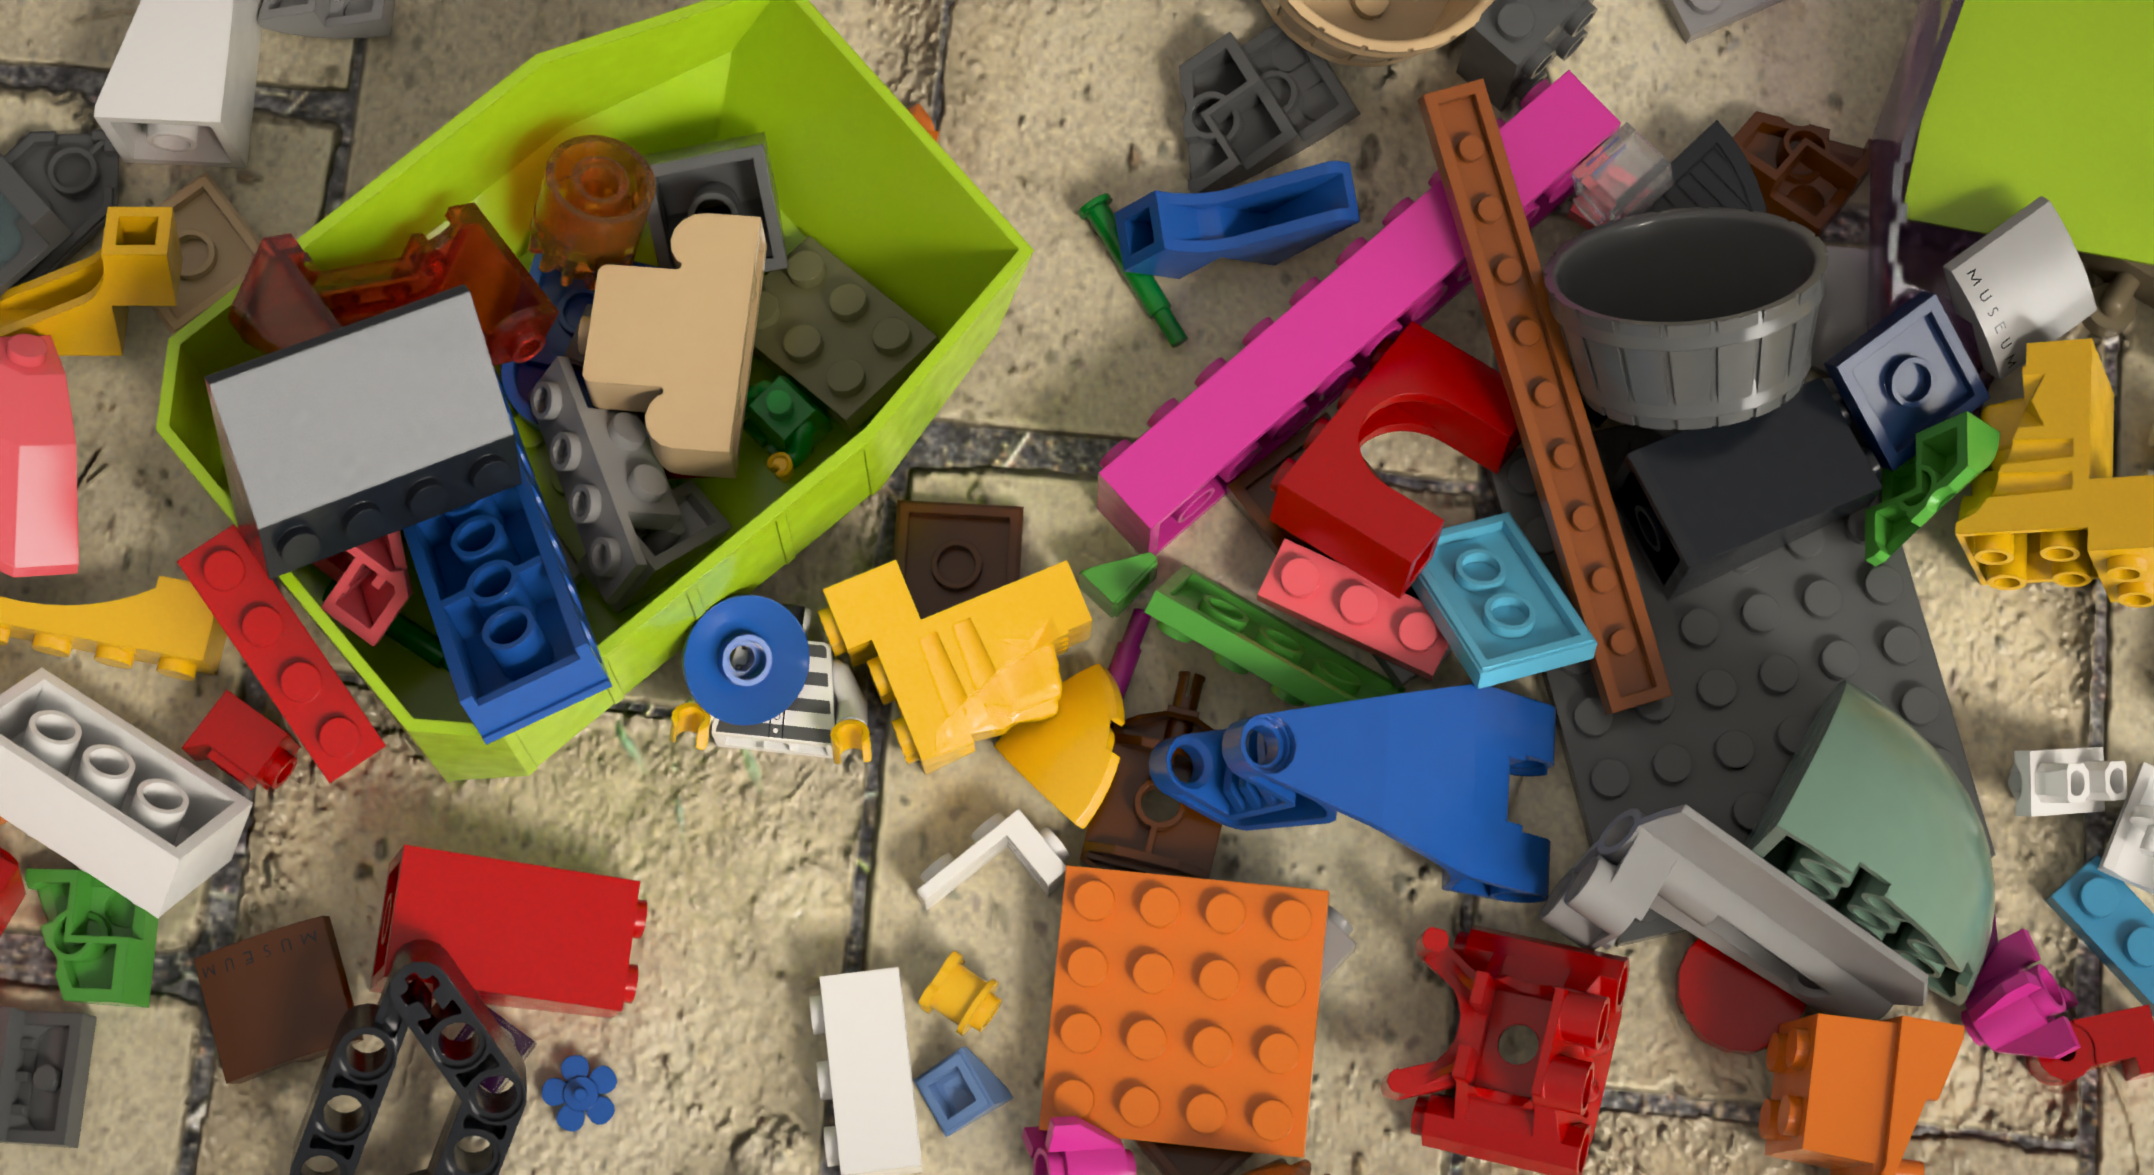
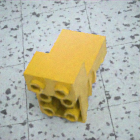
M2092 338L2026 343V366L2022 368L2024 397L1988 405L1981 412V420L2000 432L1998 451L1990 466L1971 481L1973 495L1963 496L1960 504L1959 518L1955 525V535L1981 585H1989L1999 590H2017L2025 587L2027 583L2054 582L2065 587H2081L2088 585L2092 580L2100 579L2110 602H2119L2124 606L2134 608L2154 605V475L2113 477L2114 392Z
M893 560L823 589L828 607L817 611L834 655L838 656L847 652L853 668L867 663L883 706L894 701L896 702L901 717L891 721L894 733L907 765L920 761L925 775L975 752L974 742L1004 735L1012 726L1017 724L1043 721L1056 716L1058 713V702L1062 696V680L1059 673L1060 667L1057 656L1068 652L1069 647L1089 640L1092 628V618L1067 560L924 619H920L896 560Z

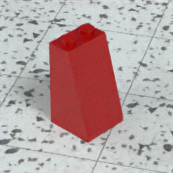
M404 845L389 863L369 992L382 993L396 951L404 944L413 940L428 939L439 943L449 953L485 1005L612 1018L622 1012L623 1003L632 1004L637 989L638 965L629 964L632 938L641 939L647 918V900L638 899L640 881ZM416 972L409 974V983L416 979L422 980L432 993V999H435L433 996V975L422 979Z

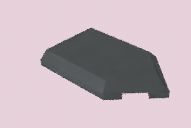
M93 129L92 133L57 134L56 131L29 132L4 156L73 232L71 236L12 287L62 268L105 227L107 207H118L119 154L102 129Z

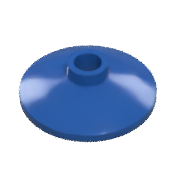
M748 594L725 598L710 607L692 625L686 637L682 653L684 680L695 702L714 718L735 725L760 724L783 713L792 705L802 691L810 664L808 640L797 618L786 607L772 599ZM744 646L748 651V660L743 667L734 669L730 663V654L736 647Z

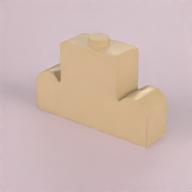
M712 213L694 214L678 224L670 239L671 252L676 269L609 264L599 268L591 316H582L580 320L578 349L580 355H585L582 373L593 406L606 410L646 412V430L654 455L661 466L669 472L681 475L736 479L767 243L761 217Z

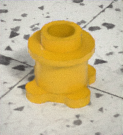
M954 950L945 960L932 982L927 986L918 1004L921 1006L920 1009L929 1014L935 1009L957 1024V1033L961 1036H964L971 1027L981 1033L1002 1004L1003 1000L995 995L999 981L992 978L987 982L965 967V960L962 959L963 955Z

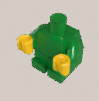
M785 375L779 376L773 383L764 380L748 387L744 417H747V420L743 424V430L762 448L769 444L766 448L770 455L767 460L768 470L772 473L775 472L776 477L780 481L787 482L793 477L794 469L810 456L813 447L833 429L831 420Z

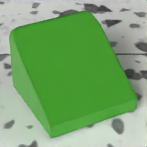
M1151 552L1084 569L1079 573V587L1111 618L1114 616L1117 618L1156 579L1158 558Z

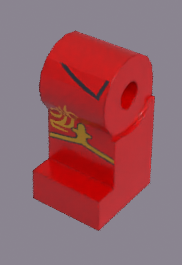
M2149 1004L2069 1021L2081 1048L2060 1059L2025 1056L2026 1065L2031 1075L2039 1082L2048 1086H2062L2083 1076L2088 1070L2122 1064L2126 1081L2153 1076L2154 1021Z

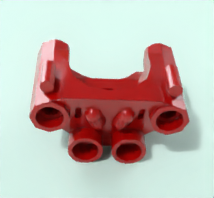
M1477 925L1471 928L1470 933L1459 931L1452 950L1448 946L1449 937L1445 930L1435 927L1428 928L1417 938L1415 950L1417 955L1421 957V961L1455 991L1460 1011L1459 1028L1453 1043L1437 1061L1403 1069L1396 1068L1385 1075L1381 1082L1383 1096L1396 1101L1418 1096L1412 1113L1411 1134L1421 1136L1422 1146L1546 1175H1582L1589 1147L1594 1136L1621 1020L1622 1004L1630 971L1629 958ZM1525 1026L1537 1035V1053L1527 1063L1511 1064L1500 1055V1038L1511 1027ZM1456 1088L1455 1097L1434 1093ZM1431 1093L1430 1097L1423 1096L1425 1094Z

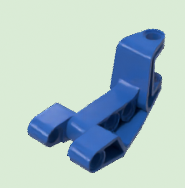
M1474 684L1259 714L1237 720L1230 724L1227 729L1183 734L1159 742L1151 752L1149 772L1154 785L1162 793L1224 826L1249 831L1327 824L1335 821L1337 812H1340L1373 827L1442 867L1441 889L1514 903H1538L1548 899L1551 841L1547 838L1522 832L1523 825L1509 822L1508 801L1510 775L1526 777L1545 776L1548 769L1554 765L1556 708L1553 705L1492 686L1477 689ZM1176 748L1183 749L1192 760L1193 773L1188 783L1180 781L1172 770L1171 759Z

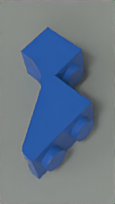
M1328 161L1214 192L1170 193L1155 190L1114 213L1124 271L1181 279L1219 258L1275 266L1360 222L1350 163L1343 161Z

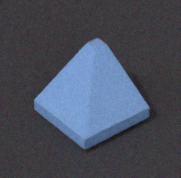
M966 1046L961 1047L913 1080L945 1137L956 1133L1013 1099L1009 1089Z

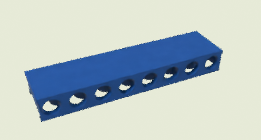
M493 361L492 364L514 432L522 484L403 529L459 702L481 734L486 745L612 687Z

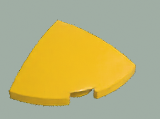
M1099 663L1078 672L1062 682V696L1058 702V713L1056 716L1043 721L1012 726L994 745L999 753L1036 790L1083 830L1103 802L1120 757L1112 752L1115 735L1110 727V723L1112 720L1122 727L1125 724L1123 699L1114 677L1107 668Z

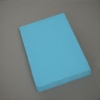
M1510 512L1442 528L1432 559L1411 586L1477 689L1594 659L1597 641Z

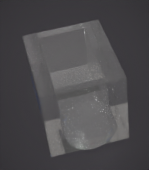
M1628 122L1571 172L1576 194L1573 202L1579 211L1595 226H1599L1603 222H1615L1617 219L1642 214L1673 186L1671 163Z

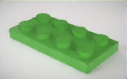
M1183 565L1155 590L1144 613L1158 620L1156 623L1157 627L1169 637L1185 643H1190L1191 640L1198 642L1214 651L1213 658L1221 666L1242 675L1247 674L1248 671L1271 683L1269 688L1274 695L1295 706L1302 707L1306 703L1313 707L1400 694L1406 690L1404 687L1397 688L1390 679L1186 565Z

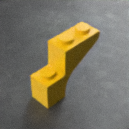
M107 207L102 248L86 259L12 287L0 296V337L17 334L51 335L59 356H123L129 312L128 306H177L183 258L173 207Z

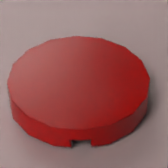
M1700 938L1685 951L1676 971L1675 1000L1681 1014L1683 1013L1686 1022L1692 1027L1691 1030L1702 1042L1725 1053L1753 1054L1767 1049L1772 1034L1774 1032L1779 1033V1025L1801 1018L1807 1005Z

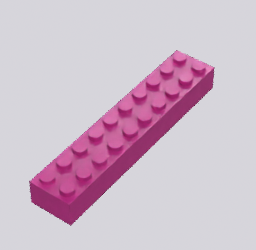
M1570 70L1565 72L1553 84L1547 79L1536 84L1520 102L1519 106L1522 110L1507 123L1502 118L1496 119L1530 231L1589 181L1600 162L1589 172H1587V165L1593 160H1597L1613 145L1621 122ZM1606 155L1602 160L1606 161L1608 155ZM1439 170L1428 181V185L1431 188L1414 202L1410 197H1406L1387 213L1382 220L1385 228L1371 240L1367 241L1362 236L1347 246L1335 261L1339 267L1322 282L1316 276L1305 282L1290 298L1289 304L1292 307L1274 322L1270 317H1266L1257 323L1242 340L1245 348L1231 360L1226 362L1223 357H1220L1208 365L1194 382L1198 388L1182 402L1179 403L1175 398H1172L1159 407L1147 421L1150 429L1133 444L1128 439H1124L1110 449L1101 459L1099 466L1102 470L1098 473L1097 509L1139 554L1151 552L1156 556L1227 495L1226 488L1228 484L1301 431L1341 396L1348 383L1355 376L1361 379L1370 371V362L1384 339L1389 337L1396 340L1411 321L1422 326L1473 282Z

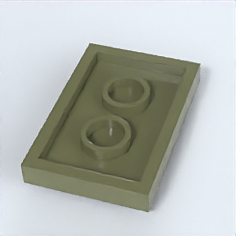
M808 236L787 255L788 268L769 271L763 277L753 354L779 376L785 375L816 406L852 434L896 393L939 343V339L932 331L812 237Z

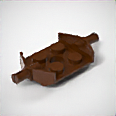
M1179 671L1172 705L1168 704L1167 711L1133 716L1125 719V724L1122 727L1114 723L1112 730L1115 735V743L1112 752L1119 756L1120 760L1111 786L1088 824L1079 865L1081 867L1209 879L1222 824L1205 817L1178 802L1179 809L1176 815L1164 822L1149 819L1141 807V801L1145 794L1151 790L1158 789L1154 785L1149 772V759L1154 747L1159 742L1168 738L1214 730L1199 719L1200 712L1197 711L1203 684L1206 680L1204 676L1195 673L1190 695L1186 697L1191 672ZM1176 748L1171 759L1172 770L1180 781L1188 783L1193 773L1192 760L1183 749Z

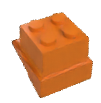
M1820 1013L1780 1024L1779 1033L1774 1032L1770 1038L1766 1056L1768 1072H1773L1774 1076L1771 1099L1767 1098L1764 1100L1759 1116V1135L1761 1138L1766 1139L1764 1155L1831 1169L1830 1175H1924V1163L1922 1161L1902 1157L1926 1100L1938 1101L1964 1040L1965 1026L1903 1015L1878 1021Z

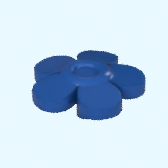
M582 1055L567 1057L561 1064V1072L568 1083L556 1077L545 1081L542 1087L544 1102L551 1106L566 1103L560 1108L556 1118L558 1125L564 1130L572 1132L579 1130L584 1124V1111H586L588 1118L597 1125L607 1123L615 1112V1106L609 1098L598 1094H607L616 1087L617 1077L614 1071L609 1066H598L588 1078L589 1063Z

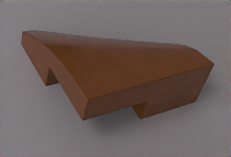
M1756 111L1733 136V139L1747 158L1758 181L1765 202L1766 212L1786 218L1789 222L1794 221L1814 232L1815 237H1820L1879 161L1887 146L1873 139H1868L1864 148L1829 140L1830 129L1811 124L1797 126L1787 122L1782 117Z

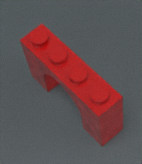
M1413 321L1408 324L1396 340L1389 337L1384 339L1370 362L1369 369L1371 371L1363 380L1355 376L1348 383L1338 400L1336 407L1338 411L1331 420L1321 417L1315 423L1303 446L1305 452L1297 461L1290 457L1287 458L1276 472L1270 485V491L1276 494L1269 518L1270 521L1398 599H1401L1432 559L1445 520L1379 480L1366 465L1360 447L1372 438L1385 433L1398 431L1416 432L1445 443L1497 474L1522 442L1501 373Z
M234 524L176 561L329 783H332L386 747L273 580H269Z

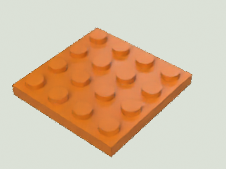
M1066 865L1039 1130L1048 1131L1050 1117L1077 1116L1120 1139L1305 1158L1330 892L1327 890Z

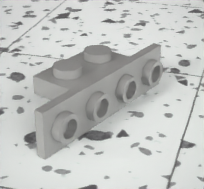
M557 356L530 391L528 398L532 413L537 419L550 454L551 464L556 470L568 502L570 515L575 521L587 553L590 569L595 575L604 602L616 604L648 565L634 528L670 530L680 518L681 512L663 466L659 464L654 455L642 412L588 408L569 357Z

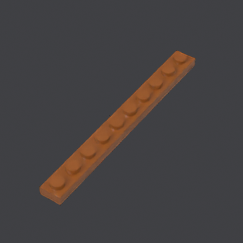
M1484 79L1423 94L1417 100L1568 595L1572 606L1597 641L1594 659H1590L1589 663L1605 715L1672 696L1673 694L1571 362L1557 321L1550 312L1544 274Z

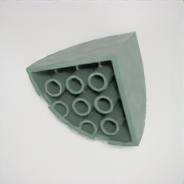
M1844 679L1822 703L1744 845L1928 974V989L1960 1007L1967 1000L1983 966L1992 933L1995 912V881L1990 848L1983 825L1962 783L1950 765L1928 740L1877 697Z

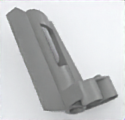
M1686 804L1664 809L1651 815L1645 814L1640 809L1632 808L1617 816L1606 827L1600 839L1585 852L1559 881L1545 901L1539 915L1542 921L1579 947L1595 950L1602 946L1607 950L1613 946L1617 937L1630 926L1635 918L1641 922L1650 908L1813 1009L1822 1010L1829 1015L1879 1020L1889 1012L1893 1005L1923 1006L1928 995V974Z

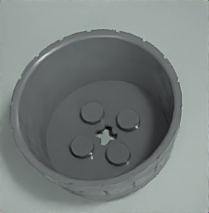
M1694 207L1661 210V212L1653 211L1617 219L1615 222H1608L1579 234V237H1574L1559 247L1553 253L1554 256H1551L1545 265L1543 277L1548 293L1550 312L1557 321L1580 395L1589 407L1603 416L1607 415L1609 419L1632 426L1639 425V427L1662 430H1696L1740 423L1750 420L1751 417L1756 418L1780 407L1782 403L1785 404L1799 392L1800 387L1803 386L1811 368V348L1820 302L1826 292L1828 251L1823 241L1818 236L1815 237L1814 232L1794 221L1789 222L1786 218L1769 213L1750 212L1746 209Z

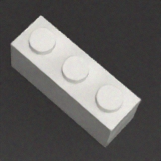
M899 967L820 976L821 995L809 996L813 1034H826L828 1060L816 1061L820 1099L821 1101L833 1099L836 1126L823 1128L828 1167L840 1166L841 1175H902L923 1172Z

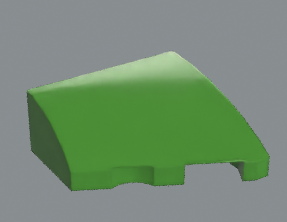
M1966 411L1916 433V454L1894 471L1882 468V503L1865 510V560L1874 566L1884 563L1938 510L1989 467L1998 451L2000 432Z
M26 868L25 882L27 888L37 890L47 923L40 926L46 947L54 952L57 959L55 976L63 1001L149 1008L159 918L136 906L129 899L82 870Z

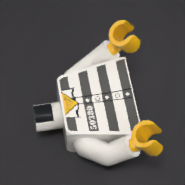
M781 604L797 618L808 640L812 611L799 605ZM808 641L810 664L803 689L792 705L769 721L755 725H735L723 722L705 712L695 702L691 694L686 703L680 704L672 712L669 740L675 743L678 734L691 731L697 733L696 749L704 750L707 747L709 729L712 724L711 733L718 747L833 758L835 764H841L840 755L843 751L855 748L863 751L864 762H869L872 759L868 728V702L850 666L841 660L834 659L831 645L825 642ZM744 646L736 647L730 654V663L734 669L743 667L748 660V651Z

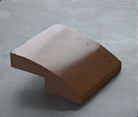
M319 916L274 929L193 959L226 1084H241L294 1062H311L326 1056L339 1022L344 1014L354 1007L330 916ZM363 1035L355 1037L350 1041V1044L353 1045L363 1041Z

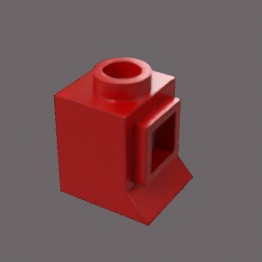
M226 690L181 748L195 761L211 760L217 767L252 791L257 784L265 790H268L270 787L272 789L279 788L293 772L297 764V758L294 755L301 747L286 731Z

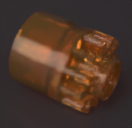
M601 135L574 137L561 143L554 149L546 164L529 226L531 236L527 248L531 253H543L539 264L541 272H550L556 267L561 272L560 283L563 286H569L575 278L583 279L584 285L588 290H595L597 273L601 266L608 264L632 266L656 191L655 176L646 159L628 144Z

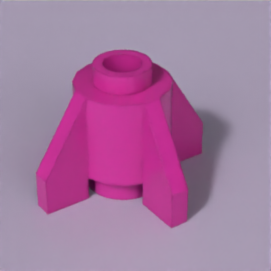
M2022 928L1999 941L1979 973L1965 1001L1967 1009L1961 1011V1019L1969 1036L1978 1046L1987 1044L1993 1051L2003 1054L2060 1059L2081 1048L2068 1018L2062 1016L2056 1019V1016L2079 1003L2074 992L2059 987L2045 966L2038 964L2030 969L2027 968V966L2041 960L2026 929Z
M1077 1116L1050 1117L1048 1131L1039 1130V1126L1024 1127L1022 1139L1030 1157L1034 1158L1033 1175H1136L1134 1155L1130 1149L1124 1148L1121 1139Z

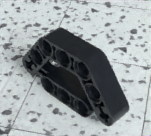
M416 939L404 944L394 955L378 1004L365 1003L354 1006L342 1017L294 1141L290 1175H354L396 1066L397 1055L408 1027L454 1089L456 1095L427 1169L407 1175H499L527 1102L526 1065L518 1050L462 971L439 943L428 939ZM416 972L422 979L433 975V996L437 1001L433 1006L432 993L420 979L409 983V974ZM465 1023L473 1027L476 1033L465 1041H453L444 1036L441 1031L450 1024ZM369 1034L380 1038L385 1045L378 1051L365 1053L355 1049L350 1044V1041L359 1035ZM490 1076H503L514 1083L508 1090L501 1093H490L479 1085L485 1078ZM347 1095L357 1099L361 1107L355 1111L343 1113L332 1109L327 1102L333 1097ZM468 1136H480L490 1143L484 1150L475 1153L466 1152L457 1145L461 1139ZM320 1155L328 1156L335 1160L338 1166L331 1171L317 1172L310 1169L305 1162L311 1157Z

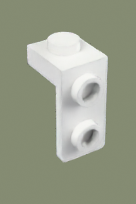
M1020 809L1016 810L1008 818H1005L999 812L986 820L972 833L971 838L975 844L955 859L951 853H947L932 863L920 875V879L925 884L917 890L918 900L925 909H930L1008 847L1049 896L1064 884L1066 865L1063 862L1070 857V854L1058 837L1047 826L1038 832Z

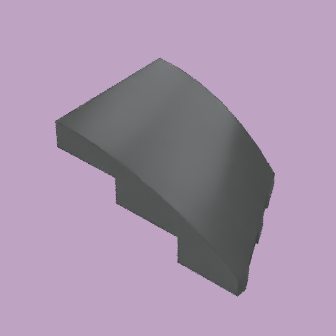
M1275 23L1244 45L1231 32H1228L1179 66L1181 95L1185 99V114L1183 116L1184 138L1188 143L1191 178L1188 180V189L1190 193H1206L1227 189L1303 151L1359 116L1361 113L1327 60L1301 47L1289 38Z

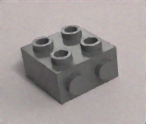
M1495 0L1481 14L1479 21L1469 29L1456 73L1466 82L1483 78L1491 104L1502 112L1515 97L1522 101L1536 84L1547 77V73L1543 69L1556 56L1565 61L1578 49L1588 35L1584 27L1591 21L1598 10L1592 4L1594 0Z

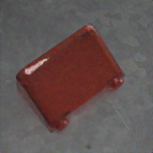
M475 203L450 206L445 214L450 225L432 239L428 240L422 232L412 234L401 257L320 271L291 233L264 237L232 303L228 319L244 343L265 354H269L465 284L471 293L493 366L512 361L523 363L535 357L545 346V337L559 311Z

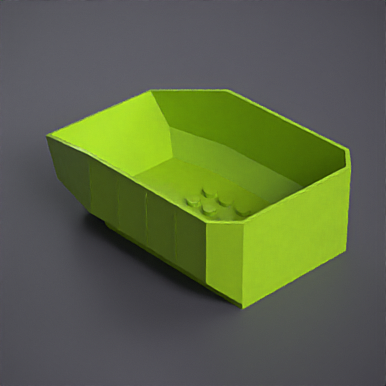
M703 0L535 54L168 339L156 431L229 522L238 529L204 376L465 284L471 293L488 350L503 388L501 379L502 359L539 239L659 267L637 169L641 155L765 132L772 165L787 255L808 236L812 237L938 336L939 343L896 393L852 434L827 415L831 420L833 429L813 447L810 456L794 469L793 477L787 482L780 481L776 477L775 472L772 473L768 470L767 460L770 455L766 448L769 444L762 448L744 430L742 432L736 479L720 477L668 479L671 489L692 479L730 523L732 528L658 591L619 614L608 603L604 602L603 597L587 578L575 585L612 687L487 745L460 704L450 672L442 667L440 669L436 668L385 634L378 644L373 647L323 611L321 608L324 603L322 598L332 581L331 577L313 564L276 577L448 784L455 780L518 777L532 774L538 769L537 766L613 704L616 705L624 699L629 691L684 647L686 637L694 622L705 614L710 607L731 596L750 594L781 567L793 561L797 554L868 496L874 495L882 488L999 330L1034 249L809 0ZM753 354L749 386L764 380L773 383L779 375ZM506 396L552 524L577 562H579L586 554L575 521L570 515L569 505L556 470L551 464L550 454L543 435L527 425L516 414ZM642 412V415H643V417H644V420H645V414H646V412ZM401 529L400 534L413 594L399 613L438 638L403 529Z

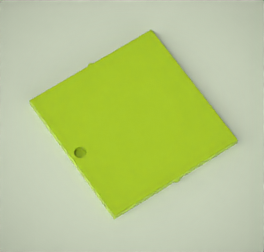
M1947 0L1901 219L1987 235L2034 200L2043 196L2050 200L2057 211L2077 252L2154 266V0Z

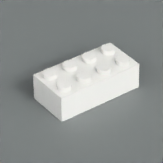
M42 667L0 694V817L156 918L162 916L232 860L253 802Z

